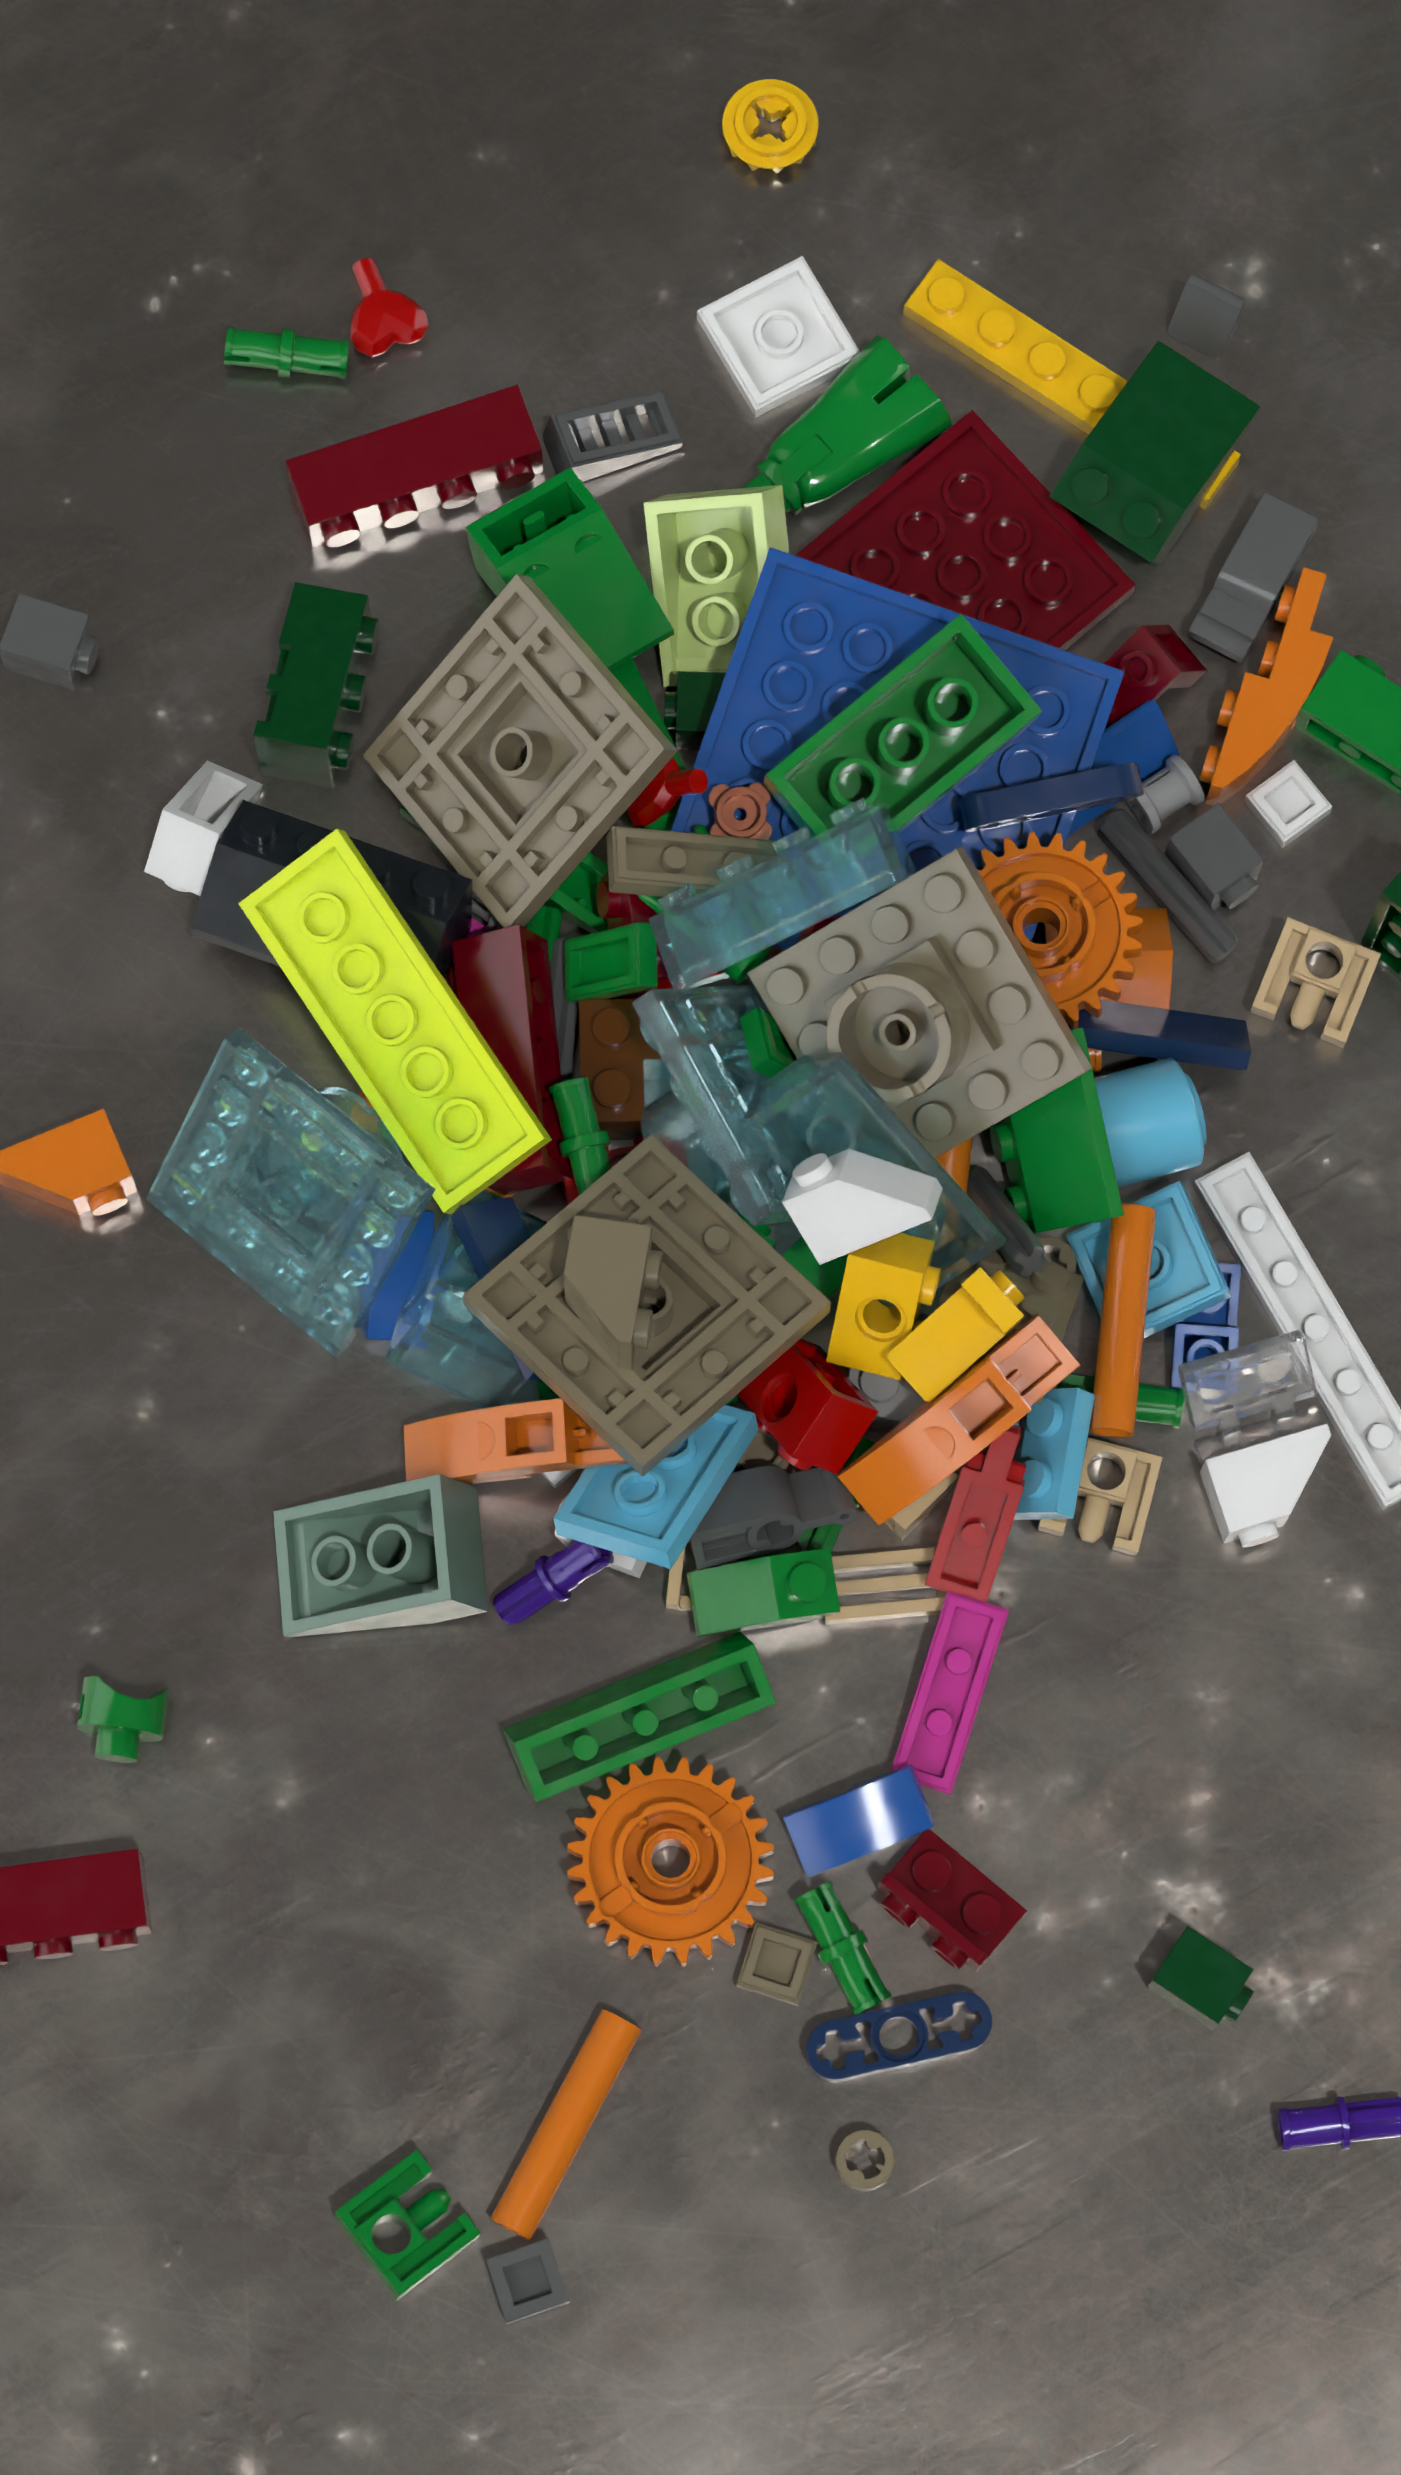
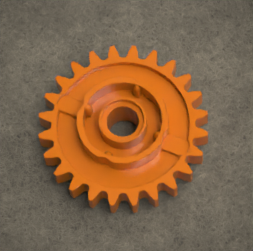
M1030 832L1027 846L1024 849H1018L1009 837L1004 838V855L1002 857L995 856L985 848L981 850L983 869L978 870L1061 1015L1073 1029H1077L1080 1010L1085 1009L1091 1015L1099 1018L1102 1012L1099 997L1104 996L1118 1001L1121 996V989L1115 979L1132 980L1134 977L1135 968L1125 958L1141 956L1142 943L1129 936L1142 931L1143 919L1138 916L1127 915L1137 906L1136 893H1119L1125 884L1126 874L1123 871L1111 875L1104 874L1108 864L1107 854L1103 853L1091 861L1085 858L1086 841L1081 840L1071 851H1066L1063 849L1061 833L1055 834L1048 847L1040 845L1035 832ZM1044 922L1052 925L1057 930L1058 936L1049 943L1036 944L1025 936L1024 931L1034 923Z
M655 1757L653 1771L650 1775H644L632 1763L629 1765L630 1782L623 1785L613 1777H607L606 1784L610 1797L605 1800L590 1794L587 1798V1803L595 1813V1816L592 1819L576 1817L574 1820V1826L586 1836L585 1840L571 1842L567 1846L568 1853L583 1860L581 1864L567 1870L568 1879L584 1882L586 1885L573 1897L575 1905L592 1904L595 1907L586 1920V1925L589 1928L603 1923L609 1925L605 1945L610 1947L622 1938L629 1941L628 1959L633 1960L643 1948H649L652 1952L654 1966L659 1967L665 1953L672 1951L675 1953L680 1966L685 1967L688 1961L689 1950L697 1948L707 1960L712 1959V1941L718 1938L732 1948L736 1940L731 1926L738 1924L752 1929L755 1921L746 1910V1907L748 1905L765 1906L768 1898L755 1887L756 1883L771 1881L774 1877L773 1870L759 1864L760 1859L774 1853V1844L759 1842L755 1838L767 1827V1819H749L746 1814L751 1810L755 1798L750 1795L739 1800L733 1799L732 1794L736 1779L730 1777L722 1784L715 1785L712 1782L713 1765L709 1763L698 1776L690 1774L687 1757L681 1758L676 1771L672 1773L667 1772L660 1757ZM676 1846L687 1854L690 1864L682 1875L667 1878L658 1874L653 1868L651 1861L654 1854L662 1847Z

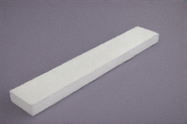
M1247 1152L1195 1180L1193 1188L1237 1263L1241 1264V1270L1383 1511L1401 1501V1409L1250 1152Z

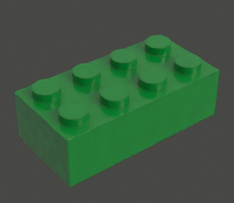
M959 614L765 775L762 784L838 876L844 880L1032 725L1042 710L965 617Z

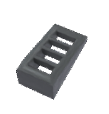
M663 390L551 414L543 432V441L556 475L571 467L582 482L680 449L684 443ZM647 414L655 436L646 438L638 416ZM623 421L630 442L623 443L616 423ZM600 430L605 444L604 448H598L592 431ZM574 438L577 440L581 453L578 451Z

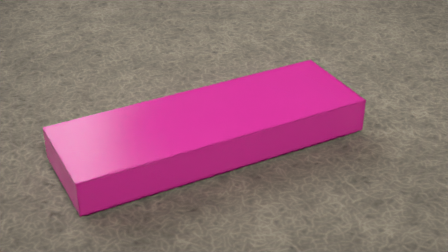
M952 1591L947 1592L891 1771L912 1764L920 1785L951 1795L1009 1613L1008 1609Z

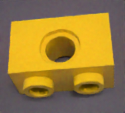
M898 1233L848 1253L826 1362L901 1381L902 1375L888 1361L887 1355L923 1322L918 1319L921 1305L932 1306L941 1274L940 1268L930 1266L935 1241ZM878 1299L887 1300L896 1307L883 1305Z

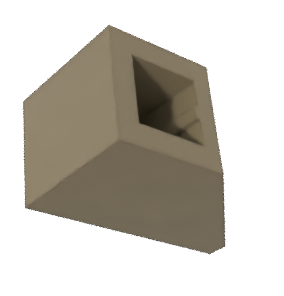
M574 1215L564 1269L565 1302L617 1367L632 1370L636 1347L648 1348L653 1310L643 1309L646 1289H658L663 1251L652 1250V1226Z

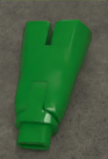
M877 335L841 371L819 398L778 436L771 445L765 460L755 466L758 475L742 488L782 485L785 514L790 512L795 516L802 511V506L806 508L833 497L875 469L918 448L952 427V422L940 398L917 374L911 378V368L906 360L885 337Z

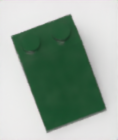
M1157 341L1082 443L1049 497L1149 562L1163 563L1262 406L1161 341Z

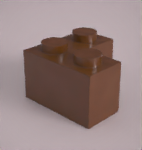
M705 997L579 1000L580 1078H589V1088L601 1131H608L610 1140H635L645 1135L644 1079L706 1078Z

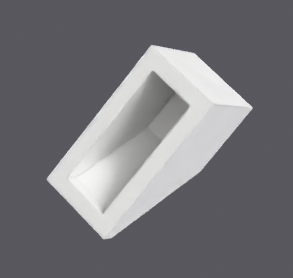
M207 760L162 809L144 872L162 879L167 886L174 890L192 892L201 896L216 843L243 800L256 804L263 784Z
M849 1148L830 1157H827L824 1153L816 1154L797 1165L793 1170V1175L782 1203L817 1262L821 1265L932 1220L943 1188L935 1177Z
M1328 1424L1205 1460L1200 1470V1475L1223 1544L1240 1539L1242 1547L1246 1548L1268 1542L1279 1536L1277 1528L1284 1526L1331 1437Z

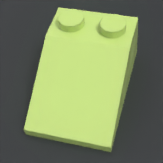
M782 485L668 494L644 502L653 595L674 629L673 636L659 643L664 687L677 686L678 671L727 672L770 547L786 553L789 551Z

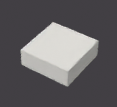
M1295 760L1249 792L1244 799L1247 807L1282 849L1329 815L1333 807Z

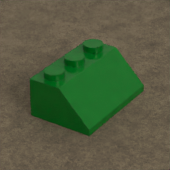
M1083 1027L1071 1030L1091 1064ZM1092 1068L997 1122V1125L991 1126L990 1137L995 1157L999 1163L1005 1162L1010 1187L1004 1189V1194L1033 1234L1124 1216Z

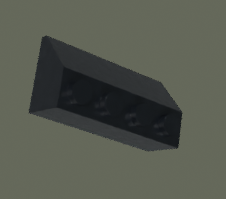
M243 800L216 843L191 926V935L279 966L238 903L333 831ZM349 837L441 975L444 976L454 959L452 941L466 938L471 929L472 879Z

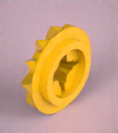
M763 79L745 85L731 97L723 113L722 133L730 148L732 157H739L749 165L752 171L764 168L772 169L778 174L786 166L793 163L801 164L805 155L812 146H815L819 124L818 115L811 99L797 86L782 80ZM757 114L761 118L765 117L771 123L778 119L783 120L786 117V120L781 124L783 142L771 134L755 138L760 130Z

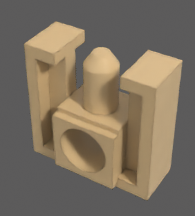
M1287 917L1250 1012L1273 1021L1287 985L1291 981L1301 985L1289 1014L1292 1026L1304 1030L1313 1023L1323 996L1326 995L1336 1000L1320 1040L1343 1048L1381 953ZM1316 950L1329 951L1338 959L1340 972L1328 979L1318 978L1308 970L1306 957Z
M1088 1437L1078 1489V1496L1086 1497L1078 1525L1081 1540L1089 1543L1097 1541L1103 1535L1110 1504L1123 1508L1111 1550L1137 1556L1163 1457ZM1100 1458L1113 1460L1121 1468L1123 1475L1122 1483L1110 1490L1096 1487L1088 1477V1465ZM1040 1519L1037 1530L1062 1537L1067 1519Z

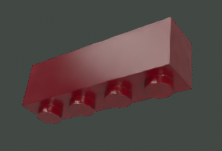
M518 384L285 460L289 484L312 548L326 544L328 547L346 545L356 540L362 531L383 524L387 528L404 526L414 521L420 512L441 505L445 509L458 508L472 502L478 493L499 486L503 490L516 489L531 482L535 478V474L543 472L542 448Z
M520 924L452 941L454 964L450 967L449 977L454 994L552 1139L488 1188L502 1195H508L571 1180L569 1157H562L559 1144L564 1141L553 1097L549 1092V1087L561 1083L562 1079L548 941Z
M138 1848L0 1867V1966L9 1963V1953L34 1950V1959H55L73 1955L74 1944L98 1941L99 1950L101 1951L120 1950L138 1946L137 1936L152 1934L144 1858Z

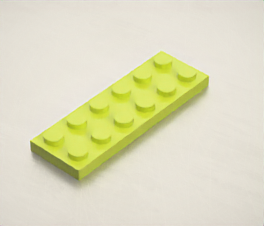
M335 829L238 903L443 1213H454L459 1206L469 1202L552 1140L345 831Z

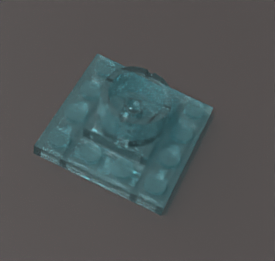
M754 985L649 990L632 1002V1005L641 1020L640 1029L644 1039L651 1048L659 1053L671 1075V1089L653 1101L642 1112L641 1130L643 1139L645 1140L652 1134L726 1204L732 1201L739 1213L749 1220L751 1226L793 1221L782 1201L796 1166L813 1155L824 1153L827 1157L849 1149L830 1114L817 1107L813 1099L805 1095L800 1097L777 1084L771 1077L760 1074L752 1069L739 1018L756 1007L770 1013Z
M239 1027L224 1038L146 1199L333 1356L337 1357L353 1342L436 1189L403 1163L401 1148L375 1109H371L365 1104V1099L350 1090L339 1087L314 1089Z

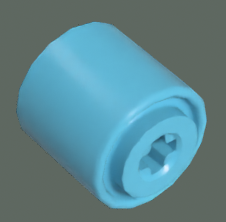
M1173 1058L1094 1078L1118 1188L1195 1168L1202 1164L1204 1145L1207 1140L1203 1109L1191 1078L1183 1072L1181 1066Z

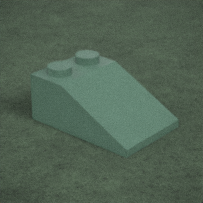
M437 1474L273 1511L283 1636L299 1637L433 1624L488 1612L477 1487Z

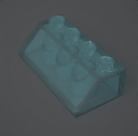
M861 798L829 814L834 824L833 827L811 837L805 826L773 842L772 845L777 855L757 865H754L750 855H747L716 870L715 873L720 883L697 894L693 883H690L658 899L663 911L649 918V922L675 993L906 880L917 870L884 803L882 802L869 809L864 798Z
M841 1052L803 1055L755 1088L741 1125L790 1180L793 1170L805 1159L820 1153L830 1157L849 1148L937 1178L943 1189L933 1219L900 1232L935 1241L930 1266L941 1269L937 1289L1005 1244L1006 1238Z

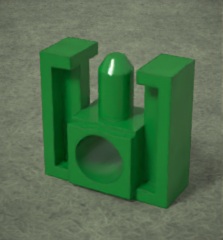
M417 2149L337 2209L334 2214L335 2220L397 2301L476 2241L481 2234L464 2212L453 2223L428 2241L421 2230L448 2210L451 2197L445 2189H432L407 2209L403 2208L398 2199L421 2181L423 2182L430 2177L433 2171ZM381 2223H395L406 2232L408 2246L396 2254L384 2253L375 2246L372 2240V2230Z

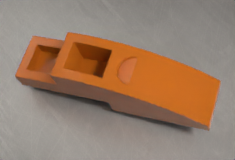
M1303 567L1297 588L1285 584L1274 619L1286 623L1280 643L1268 640L1258 674L1254 675L1245 672L1239 692L1227 689L1217 720V725L1228 727L1222 748L1213 745L1209 746L1199 779L1211 784L1205 804L1214 806L1219 803L1221 805L1241 790L1267 765L1294 729L1301 706L1318 683L1334 638L1310 630L1327 574Z
M1036 1313L947 1387L933 1401L923 1403L840 1472L837 1477L878 1526H880L927 1493L1032 1410L1031 1406L1078 1368L1080 1364L1039 1314Z
M561 1398L465 1411L404 1425L406 1481L441 1474L466 1484L531 1478V1474L629 1464Z

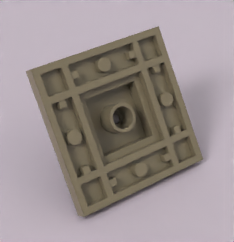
M516 574L362 756L461 876L472 879V890L503 928L518 924L524 927L678 750L529 576Z
M964 846L953 850L747 972L848 1147L912 1170L917 1169L1092 1068Z
M652 1134L463 1294L464 1306L642 1477L830 1313L831 1301ZM574 1215L652 1226V1250L663 1251L658 1289H646L643 1309L653 1310L648 1348L636 1347L632 1370L617 1367L565 1302L564 1269Z

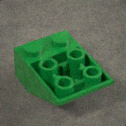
M571 467L465 527L475 569L496 597L516 574L529 576L610 671L674 635L673 627L603 509Z

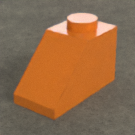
M104 1108L0 1150L1 1185L77 1215L91 1211L96 1216L112 1212L127 1203V1195L137 1192L133 1177Z

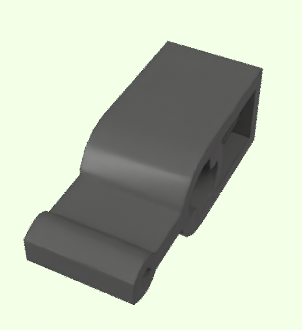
M1264 491L1227 557L1212 590L1195 617L1187 636L1242 664L1263 624L1279 601L1285 584L1288 585L1313 540L1319 519Z
M769 1465L731 1473L690 1538L697 1570L788 1548L799 1540L804 1530L833 1523L846 1525L858 1519L857 1510L851 1492L837 1477V1474L819 1467L788 1474L787 1471L780 1467Z

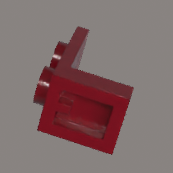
M1142 625L1103 663L1125 671L1105 730L1148 700L1154 699L1156 701L1168 688L1191 687L1207 672V669L1170 625Z

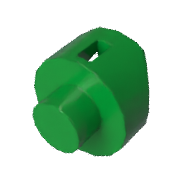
M99 1676L84 1677L76 1729L97 1736L94 1755L96 1758L113 1762L135 1763L138 1761L140 1742L161 1741L163 1738L169 1689L160 1690L152 1694L148 1699H135L118 1693L104 1683Z

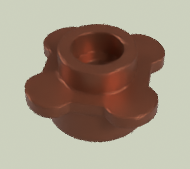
M752 783L749 787H735L732 789L725 784L715 786L708 796V802L714 808L715 824L710 829V835L769 840L772 834V827L766 821V805L771 798L768 789L761 783ZM737 809H743L746 812L744 820H737L735 818L734 812Z

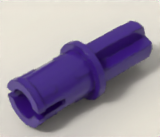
M574 1540L570 1545L552 1556L542 1555L536 1559V1568L495 1595L493 1599L494 1607L507 1625L519 1624L555 1599L562 1602L568 1600L572 1594L571 1590L577 1587L578 1584L614 1562L612 1551Z
M1337 2097L1333 2105L1287 2110L1286 2108L1278 2109L1279 2134L1283 2151H1290L1293 2148L1339 2143L1342 2150L1350 2149V2142L1401 2137V2097L1345 2103L1344 2097Z

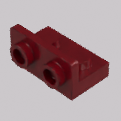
M930 1829L925 1830L893 1869L889 1873L887 1872L880 1880L877 1890L885 1896L880 1906L907 1929H910L916 1922L932 1935L935 1940L930 1945V1948L957 1971H960L966 1964L977 1973L1027 1912L1024 1907Z

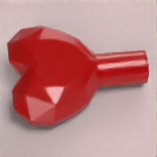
M364 258L357 261L352 266V269L361 289L363 299L354 310L350 339L357 352L373 358L386 353L394 343L409 345L421 341L428 329L425 311L405 294L386 289L374 258Z
M672 757L627 808L632 824L646 827L655 823L669 812L680 796L703 793L708 786L706 773L702 769L680 770L676 760Z

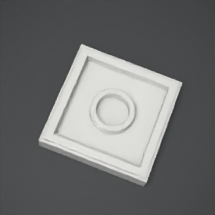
M803 256L697 310L699 324L755 418L838 376L860 353Z

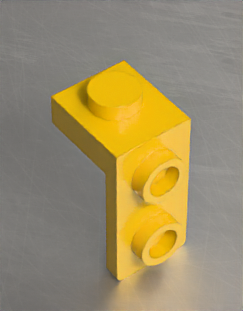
M981 1267L977 1269L961 1284L962 1287L888 1353V1361L926 1402L933 1401L1025 1318L1023 1313L1016 1307L1025 1297L1000 1269L991 1277Z

